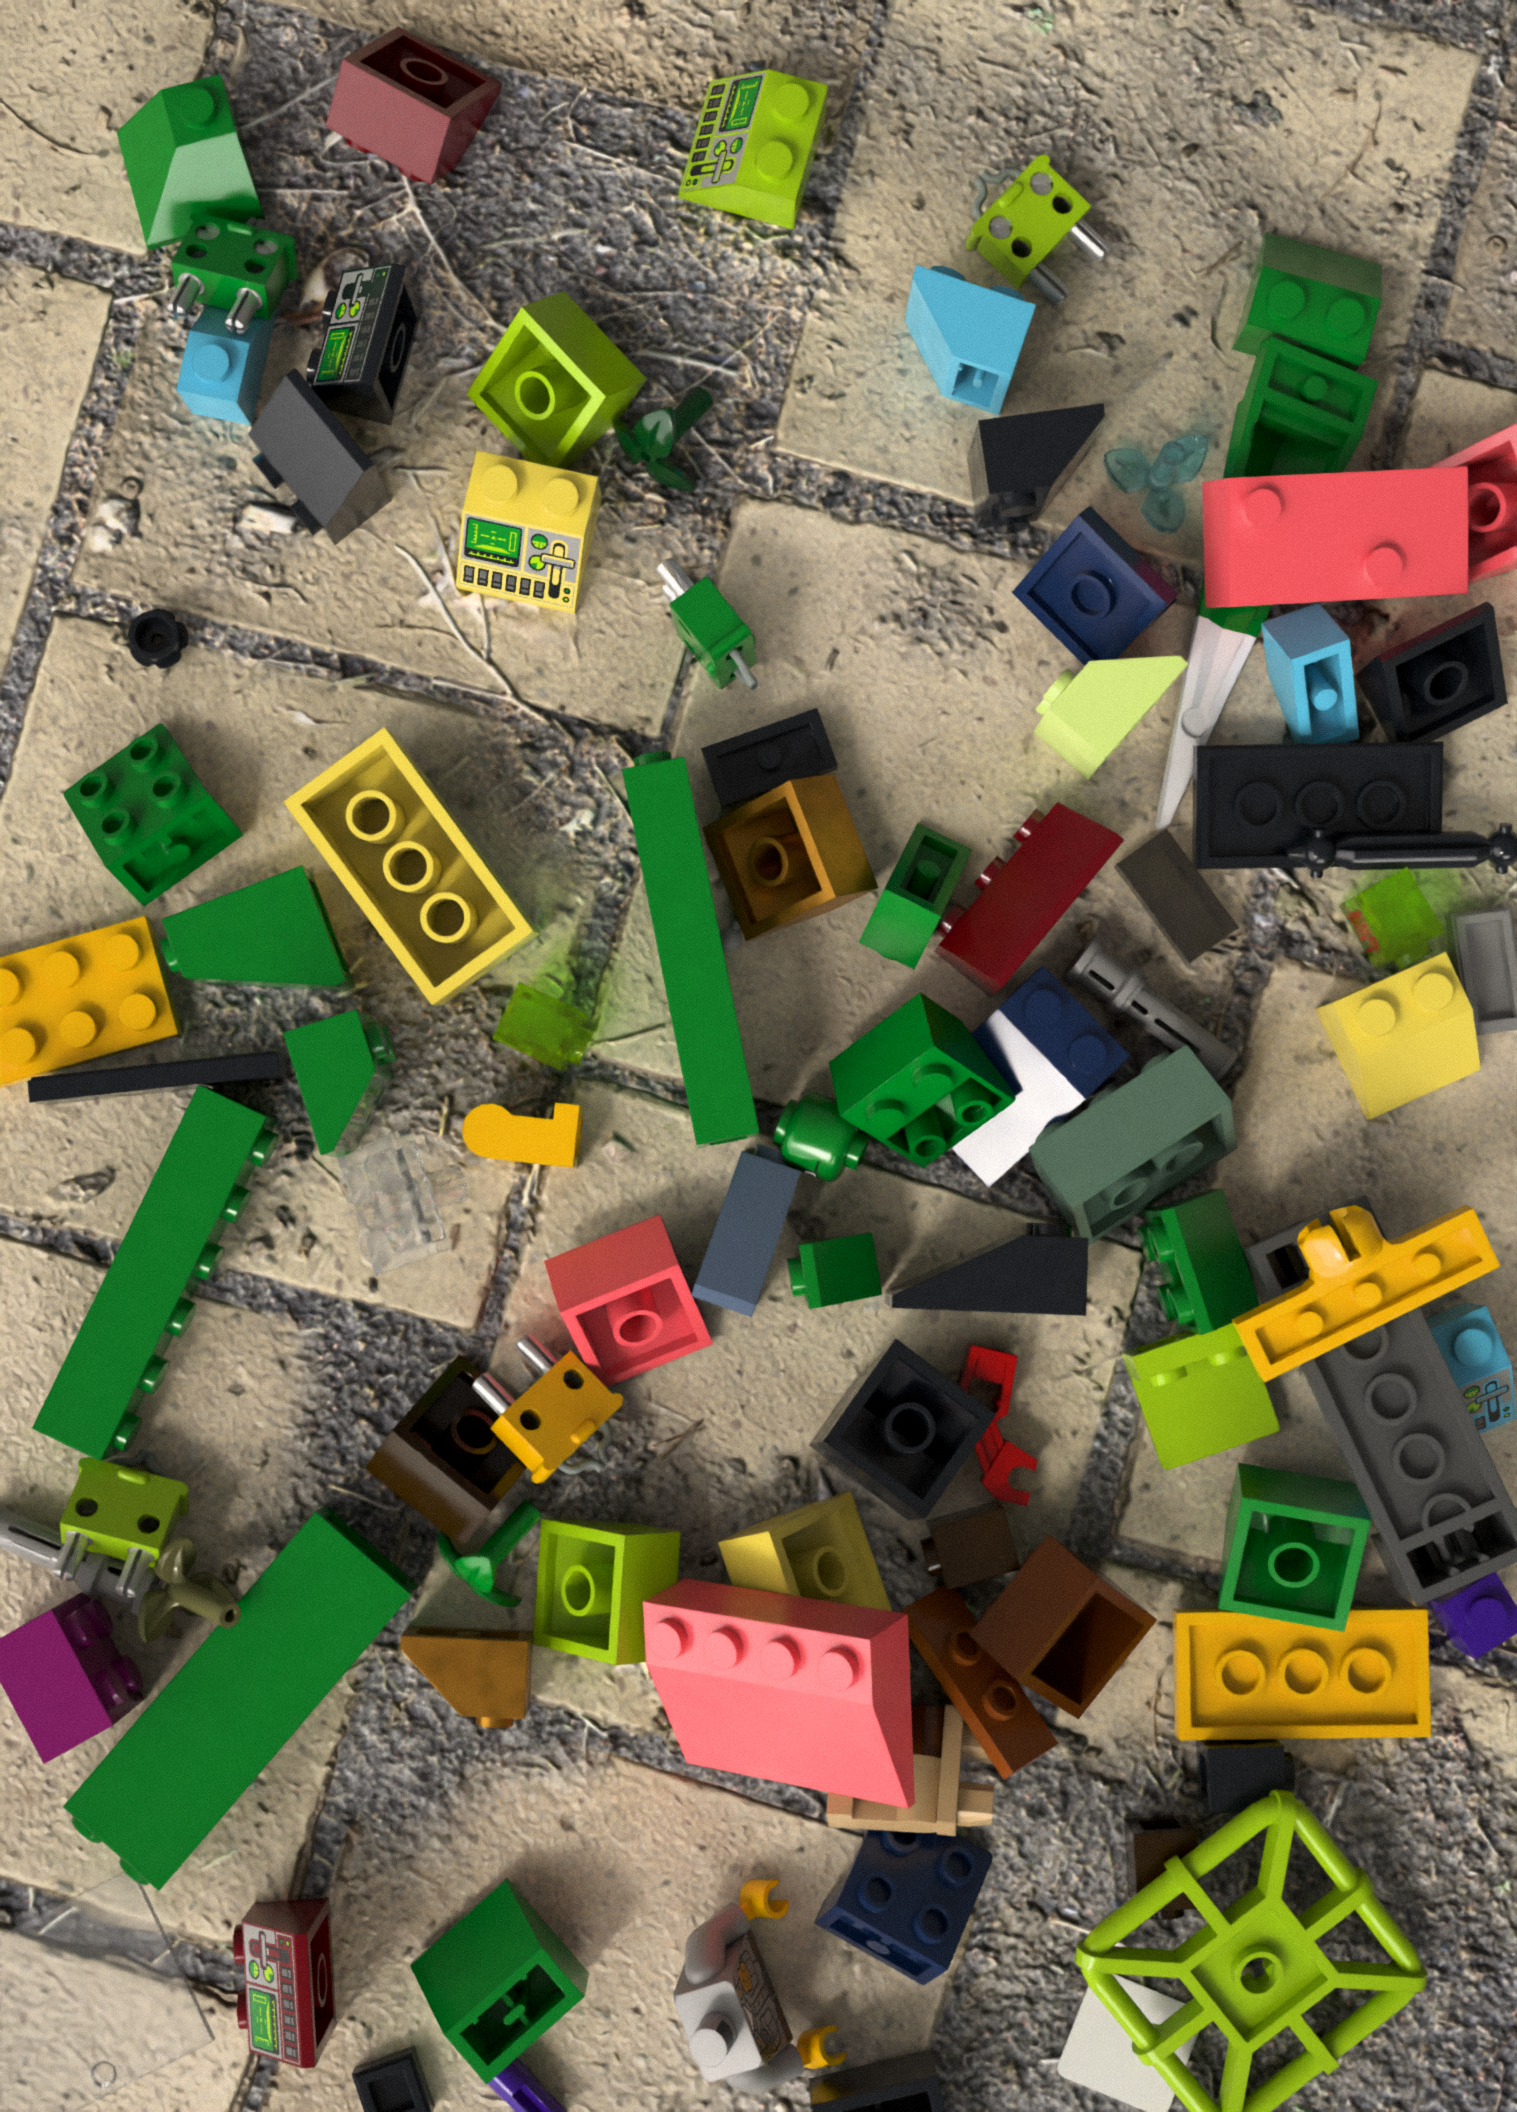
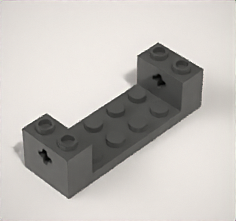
M1366 1195L1343 1201L1242 1247L1255 1291L1261 1304L1301 1286L1309 1278V1266L1298 1246L1297 1239L1299 1232L1314 1219L1318 1218L1322 1227L1330 1225L1339 1238L1330 1219L1329 1212L1338 1208L1357 1205L1372 1213L1382 1236L1387 1240ZM1419 1307L1300 1365L1378 1530V1533L1370 1537L1398 1595L1417 1607L1517 1562V1511Z

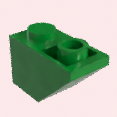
M872 1232L796 1243L798 1256L787 1258L793 1297L805 1296V1302L809 1309L882 1295Z

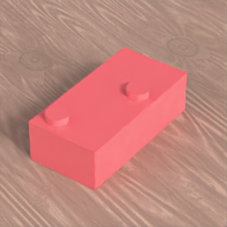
M1468 466L1237 477L1202 482L1205 608L1468 594Z

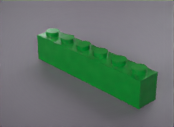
M198 1085L32 1429L99 1461L115 1456L118 1450L126 1452L139 1432L143 1420L142 1417L136 1415L146 1392L153 1395L158 1390L169 1369L170 1361L163 1358L173 1336L181 1338L194 1318L197 1304L191 1301L200 1280L209 1281L221 1262L225 1250L224 1247L218 1245L228 1222L235 1225L248 1206L252 1194L251 1190L245 1188L255 1166L263 1168L275 1150L279 1135L272 1131L278 1120L277 1118L214 1088Z

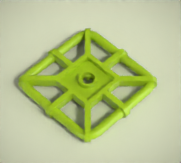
M1276 1789L1271 1790L1268 1797H1264L1248 1806L1182 1859L1176 1854L1164 1863L1167 1868L1164 1873L1098 1923L1086 1936V1939L1078 1941L1074 1957L1075 1963L1081 1967V1972L1088 1986L1132 2039V2051L1144 2065L1153 2066L1189 2112L1273 2111L1322 2071L1330 2075L1339 2068L1340 2064L1337 2060L1403 2009L1417 1992L1424 1991L1428 1977V1971L1422 1966L1414 1945L1373 1893L1374 1883L1366 1871L1361 1867H1354L1314 1813L1302 1802L1295 1799L1291 1791ZM1268 1826L1257 1886L1225 1911L1221 1912L1197 1880ZM1294 1831L1334 1882L1333 1888L1329 1893L1297 1918L1281 1898ZM1183 1891L1208 1922L1207 1925L1175 1950L1114 1946ZM1355 1910L1393 1960H1391L1390 1964L1329 1960L1315 1941ZM1256 1958H1265L1261 1963L1265 1972L1260 1977L1255 1979L1250 1973L1241 1977V1973L1248 1962ZM1112 1974L1180 1978L1194 1998L1161 2024H1152ZM1335 1988L1380 1991L1321 2038L1302 2016L1304 2012ZM1212 2021L1229 2040L1219 2097L1215 2098L1214 2101L1174 2052ZM1289 2026L1306 2050L1245 2097L1253 2052L1285 2027Z

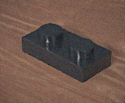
M817 708L701 748L702 756L722 810L760 797L789 780L820 776L835 771L838 767Z

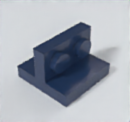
M1091 506L1087 507L1072 521L1012 591L1022 604L1084 666L1089 661L1118 659L1141 634L1166 613L1177 601L1175 597L1178 595Z

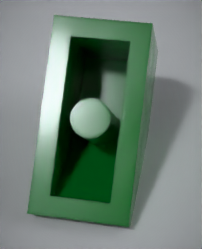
M917 823L859 943L877 951L887 959L898 961L915 969L946 908L972 849Z

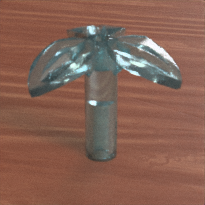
M1196 434L1183 436L1174 441L1167 442L1163 445L1152 467L1141 451L1132 448H1117L1106 452L1103 463L1110 480L1125 493L1139 491L1145 487L1150 490L1141 508L1144 518L1160 532L1173 534L1183 525L1185 501L1169 488L1170 483L1191 482L1197 476L1206 458L1208 439L1206 435Z

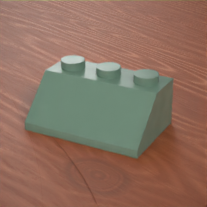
M1186 1044L1172 1054L1164 1052L1153 1057L1143 1066L1140 1075L1120 1088L1112 1086L1101 1091L1090 1101L1088 1109L1068 1122L1060 1120L1052 1123L1037 1136L1036 1143L1028 1147L1036 1172L1066 1222L1072 1224V1232L1075 1237L1088 1238L1089 1246L1236 1150L1237 1141L1231 1100Z

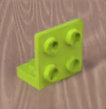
M1233 1322L1203 1335L1184 1330L1121 1352L1160 1466L1165 1470H1171L1277 1433L1280 1429L1265 1383L1258 1376Z

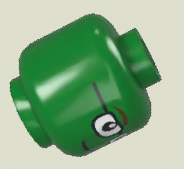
M809 1092L799 1102L791 1099L787 1103L777 1125L773 1144L781 1147L782 1158L788 1167L825 1182H834L841 1177L846 1167L855 1171L858 1170L867 1151L870 1136L860 1133L861 1129L840 1117L837 1100L817 1092Z

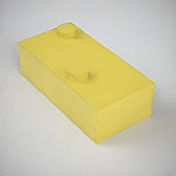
M385 727L283 801L431 1005L443 1006L541 934L397 735Z

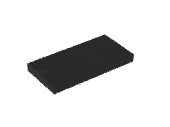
M1443 742L1193 746L1192 868H1307L1302 862L1287 858L1286 850L1302 844L1307 837L1313 835L1315 827L1326 828V836L1330 837L1333 841L1349 833L1442 831ZM1333 863V865H1332L1331 867H1342V866Z

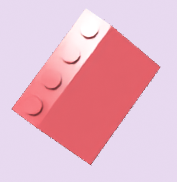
M687 1578L643 1601L646 1665L686 1763L908 1809L915 1804L908 1614Z

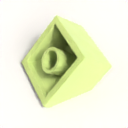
M1180 655L1089 661L1077 676L1067 668L1044 694V699L1035 709L1043 717L1033 733L1089 780L1166 693L1189 663Z

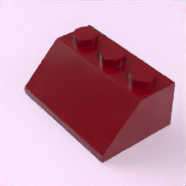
M1059 802L1053 806L1046 816L1036 808L1014 834L1013 838L1022 845L1006 863L997 855L975 881L974 885L983 892L967 910L957 903L935 929V932L943 940L934 952L991 998L1008 982L1123 843L1124 839L1117 833Z

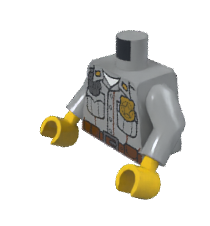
M751 1879L745 1882L741 1888L739 1905L735 1903L728 1904L689 1935L685 1947V1963L673 1993L674 2004L689 2040L690 2054L694 2061L697 2062L702 2077L707 2082H714L725 2078L731 2087L752 2094L763 2093L802 2075L804 2071L803 2066L809 2069L840 2065L846 2058V2052L827 2055L824 2049L826 2035L838 2030V2027L834 2025L805 2030L797 2040V2047L791 2044L793 2035L749 1923L753 1918L780 1919L785 1916L790 1905L788 1900L768 1901L769 1891L780 1882L779 1879Z

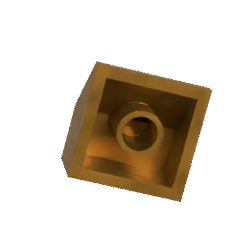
M835 774L789 780L702 828L746 942L833 911L879 888Z

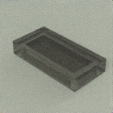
M1167 828L1114 866L1185 965L1191 963L1239 928Z

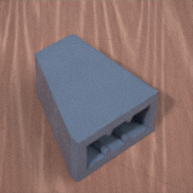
M757 1144L754 1155L744 1151L741 1152L691 1294L692 1297L750 1317L753 1316L801 1171L786 1165L781 1151Z

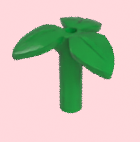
M523 1500L477 1553L462 1555L454 1547L450 1537L441 1530L437 1533L439 1550L449 1569L458 1578L464 1580L480 1598L501 1607H517L521 1603L522 1597L505 1593L494 1585L497 1567L540 1520L542 1515L531 1503Z

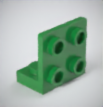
M157 724L142 736L134 739L127 747L92 772L84 775L64 792V798L104 866L144 907L244 835L235 820L204 786L172 734L163 724Z

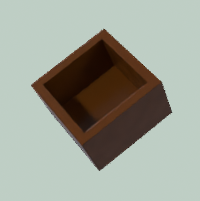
M1048 1534L1039 1547L1028 1554L1022 1564V1568L1000 1596L986 1607L982 1618L969 1635L1017 1681L1079 1719L1157 1619L1109 1577Z

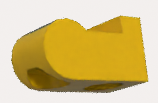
M555 1102L553 1119L517 1116L508 1108L493 1103L481 1104L472 1109L465 1117L462 1126L463 1139L473 1153L485 1158L578 1169L585 1108L581 1105Z

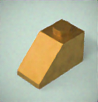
M409 1625L401 1635L400 1649L460 1716L476 1717V1725L487 1728L511 1727L514 1725V1719L525 1718L530 1707L533 1631Z

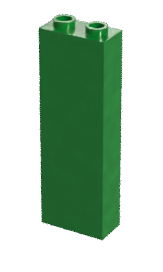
M669 751L640 755L633 759L634 767L624 768L622 773L696 1145L698 1148H704L759 1137L760 1132L685 757L672 759Z
M324 1505L311 1516L239 1600L237 1605L241 1609V1617L238 1623L229 1629L219 1625L215 1628L65 1803L63 1808L73 1816L71 1820L76 1830L86 1839L94 1843L103 1842L120 1857L119 1864L121 1868L134 1881L142 1885L150 1883L160 1891L420 1585L328 1505Z

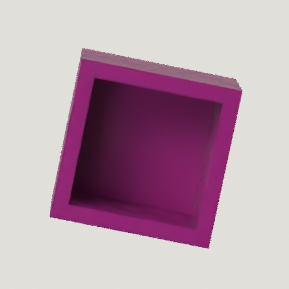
M82 1592L0 1638V1683L43 1764L113 1726L145 1700L140 1692V1689L143 1688V1679L138 1667L128 1655L121 1656L110 1636L114 1628L106 1608L99 1600L94 1599L91 1601L90 1597Z

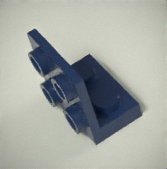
M866 1829L842 1886L823 1901L814 1924L924 1986L949 1969L991 1865L992 1854L957 1833L956 1836L937 1835V1832L914 1833Z

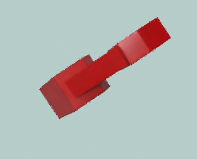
M968 1343L956 1384L971 1395L969 1388L972 1377L998 1383L997 1394L992 1398V1403L995 1406L991 1409L997 1415L974 1447L983 1472L979 1481L997 1500L1027 1506L1030 1492L1028 1490L1012 1488L1009 1485L1008 1476L1012 1469L1020 1466L1035 1471L1038 1460L1007 1439H1002L996 1423L998 1419L1008 1415L1018 1356L1013 1353Z

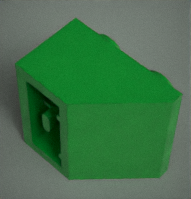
M921 992L829 1062L840 1117L921 1168L929 1165L1016 1101L1014 1092L964 1023Z
M1223 1189L1206 1190L1141 1211L1145 1225L1138 1226L1137 1233L1147 1261L1157 1260L1164 1284L1156 1286V1292L1162 1312L1168 1322L1176 1320L1179 1329L1203 1335L1232 1323V1319L1260 1306Z
M507 1877L415 1958L410 1965L444 2036L486 2085L585 1997L589 1972Z

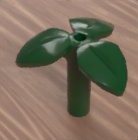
M696 387L675 409L673 407H664L643 416L633 427L634 433L621 420L615 421L613 428L621 449L633 465L644 460L647 463L646 468L649 476L658 483L674 490L695 491L698 484L685 472L672 465L668 458L673 446L713 406V398L705 389Z

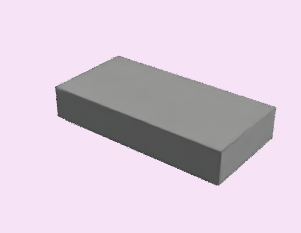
M1512 907L1456 913L1445 916L1451 963L1473 1008L1476 1035L1517 1030V941Z

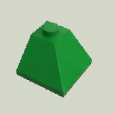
M221 74L161 89L117 131L143 235L149 250L182 242L190 228L189 217L194 213H202L241 223L248 222L250 217H255L257 220H266L236 107Z

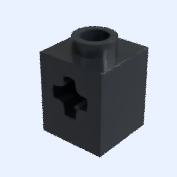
M1277 1739L1196 1740L1198 1799L1209 1813H1241L1251 1804L1264 1797H1268L1271 1790H1294L1295 1768L1291 1752H1284V1746Z

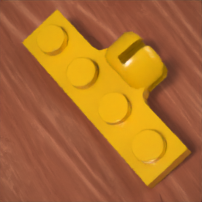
M1357 1205L1346 1206L1329 1212L1330 1219L1339 1238L1330 1225L1322 1227L1318 1218L1314 1219L1299 1232L1297 1242L1309 1266V1278L1301 1286L1232 1319V1322L1258 1376L1264 1382H1267L1501 1266L1474 1209L1467 1205H1463L1392 1240H1386L1382 1236L1371 1212Z

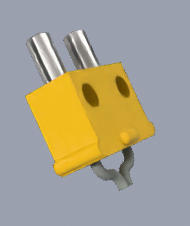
M532 1333L525 1334L517 1342L516 1349L542 1374V1377L516 1401L488 1372L481 1374L472 1385V1388L500 1416L490 1429L532 1472L531 1480L536 1484L543 1483L558 1468L568 1474H577L586 1468H593L599 1473L611 1461L606 1454V1449L613 1438V1430L608 1420L623 1405V1396L620 1393L612 1394L571 1350L558 1361ZM599 1428H602L604 1437L598 1444V1460L588 1458L574 1465L568 1464L566 1460Z

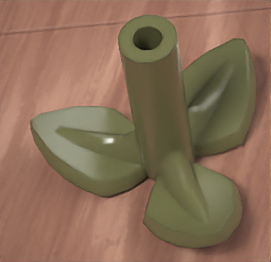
M187 1535L179 1536L163 1549L160 1558L157 1559L154 1572L160 1579L166 1582L165 1588L145 1592L138 1612V1632L141 1641L144 1643L157 1640L170 1627L175 1607L181 1606L189 1616L204 1617L226 1629L234 1627L240 1620L241 1609L229 1588L219 1578L206 1571L187 1577L197 1556L194 1542Z

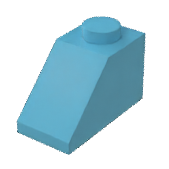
M208 305L189 331L176 391L192 414L252 426L277 309L273 312L270 320L253 316L246 331L238 335L236 331L232 333L225 326V320L230 310Z
M1319 602L1262 622L1267 673L1294 744L1348 743L1359 739L1349 637Z

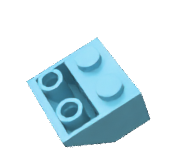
M916 265L911 282L905 323L941 395L1000 415L1036 305L1026 302L1019 292L1011 288L992 286L987 289L966 282L965 277L954 269L944 266H933L928 269Z

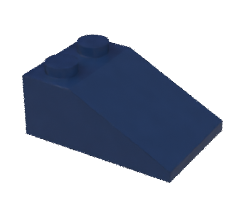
M1043 965L971 1033L1014 1092L1016 1101L953 1146L951 1150L988 1188L991 1187L1029 1152L1028 1147L1036 1143L1037 1136L1046 1127L1054 1122L1064 1120L1130 1057L1129 1053Z

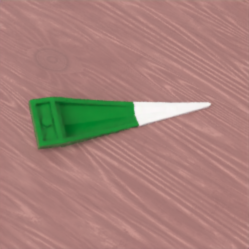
M1270 336L1260 343L1244 398L1237 404L1223 479L1343 472L1362 439L1379 381ZM1204 576L1187 657L1189 664L1184 672L1155 819L1156 831L1163 830L1169 826L1193 773V746L1206 745L1230 691L1262 628L1261 623L1265 622L1273 606L1205 608Z

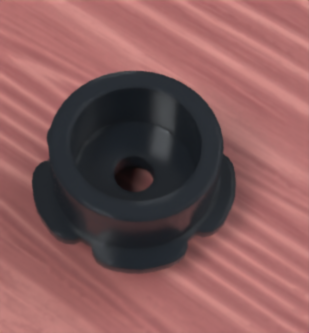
M153 609L137 616L130 625L128 631V639L131 644L130 652L133 658L145 667L156 665L160 669L170 668L180 661L182 649L188 646V630L184 623L177 622L175 615L168 610ZM158 634L163 635V643L155 645L153 643L154 636Z

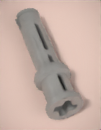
M1093 935L1071 961L1061 978L1068 984L1076 981L1104 1002L1103 1010L1109 1015L1115 1014L1118 1017L1122 1013L1174 1052L1187 1044L1216 1082L1220 1080L1235 1061L1238 1051L1230 1048L1195 1022L1189 1015L1179 1010L1147 986L1145 983L1148 978L1144 976L1145 972L1137 966L1131 969L1104 950L1101 947L1102 940Z
M0 1507V1548L23 1557L30 1562L54 1570L64 1546L61 1541V1532L48 1525L41 1524ZM86 1550L75 1580L78 1581V1588L82 1589V1593L95 1597L100 1593L131 1606V1614L138 1616L139 1606L144 1593L153 1589H160L163 1580L156 1575L154 1568L148 1567L137 1596L128 1598L126 1590L123 1597L116 1592V1585L126 1561L99 1552L95 1553Z

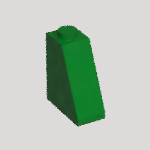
M302 865L161 919L167 936L160 939V946L169 968L173 973L181 971L183 978L195 983L347 991L356 987L315 878Z

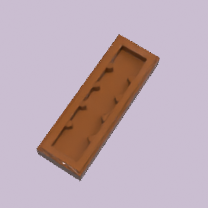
M943 1585L906 1606L900 1612L908 1614L909 1637L1003 1780L1059 1744L1017 1680L969 1635L978 1622L955 1588L948 1590Z

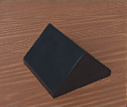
M1487 601L1376 656L1354 675L1389 742H1432L1508 704L1494 607Z

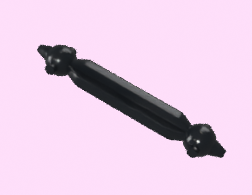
M1500 823L1499 831L1494 832L1488 838L1474 831L1349 833L1333 841L1330 837L1326 836V828L1315 827L1313 835L1307 837L1302 844L1288 848L1286 856L1289 859L1302 862L1305 867L1311 870L1310 876L1313 878H1322L1323 870L1331 867L1333 863L1348 870L1472 868L1489 860L1492 864L1496 865V873L1506 874L1508 873V866L1517 862V834L1512 832V824Z

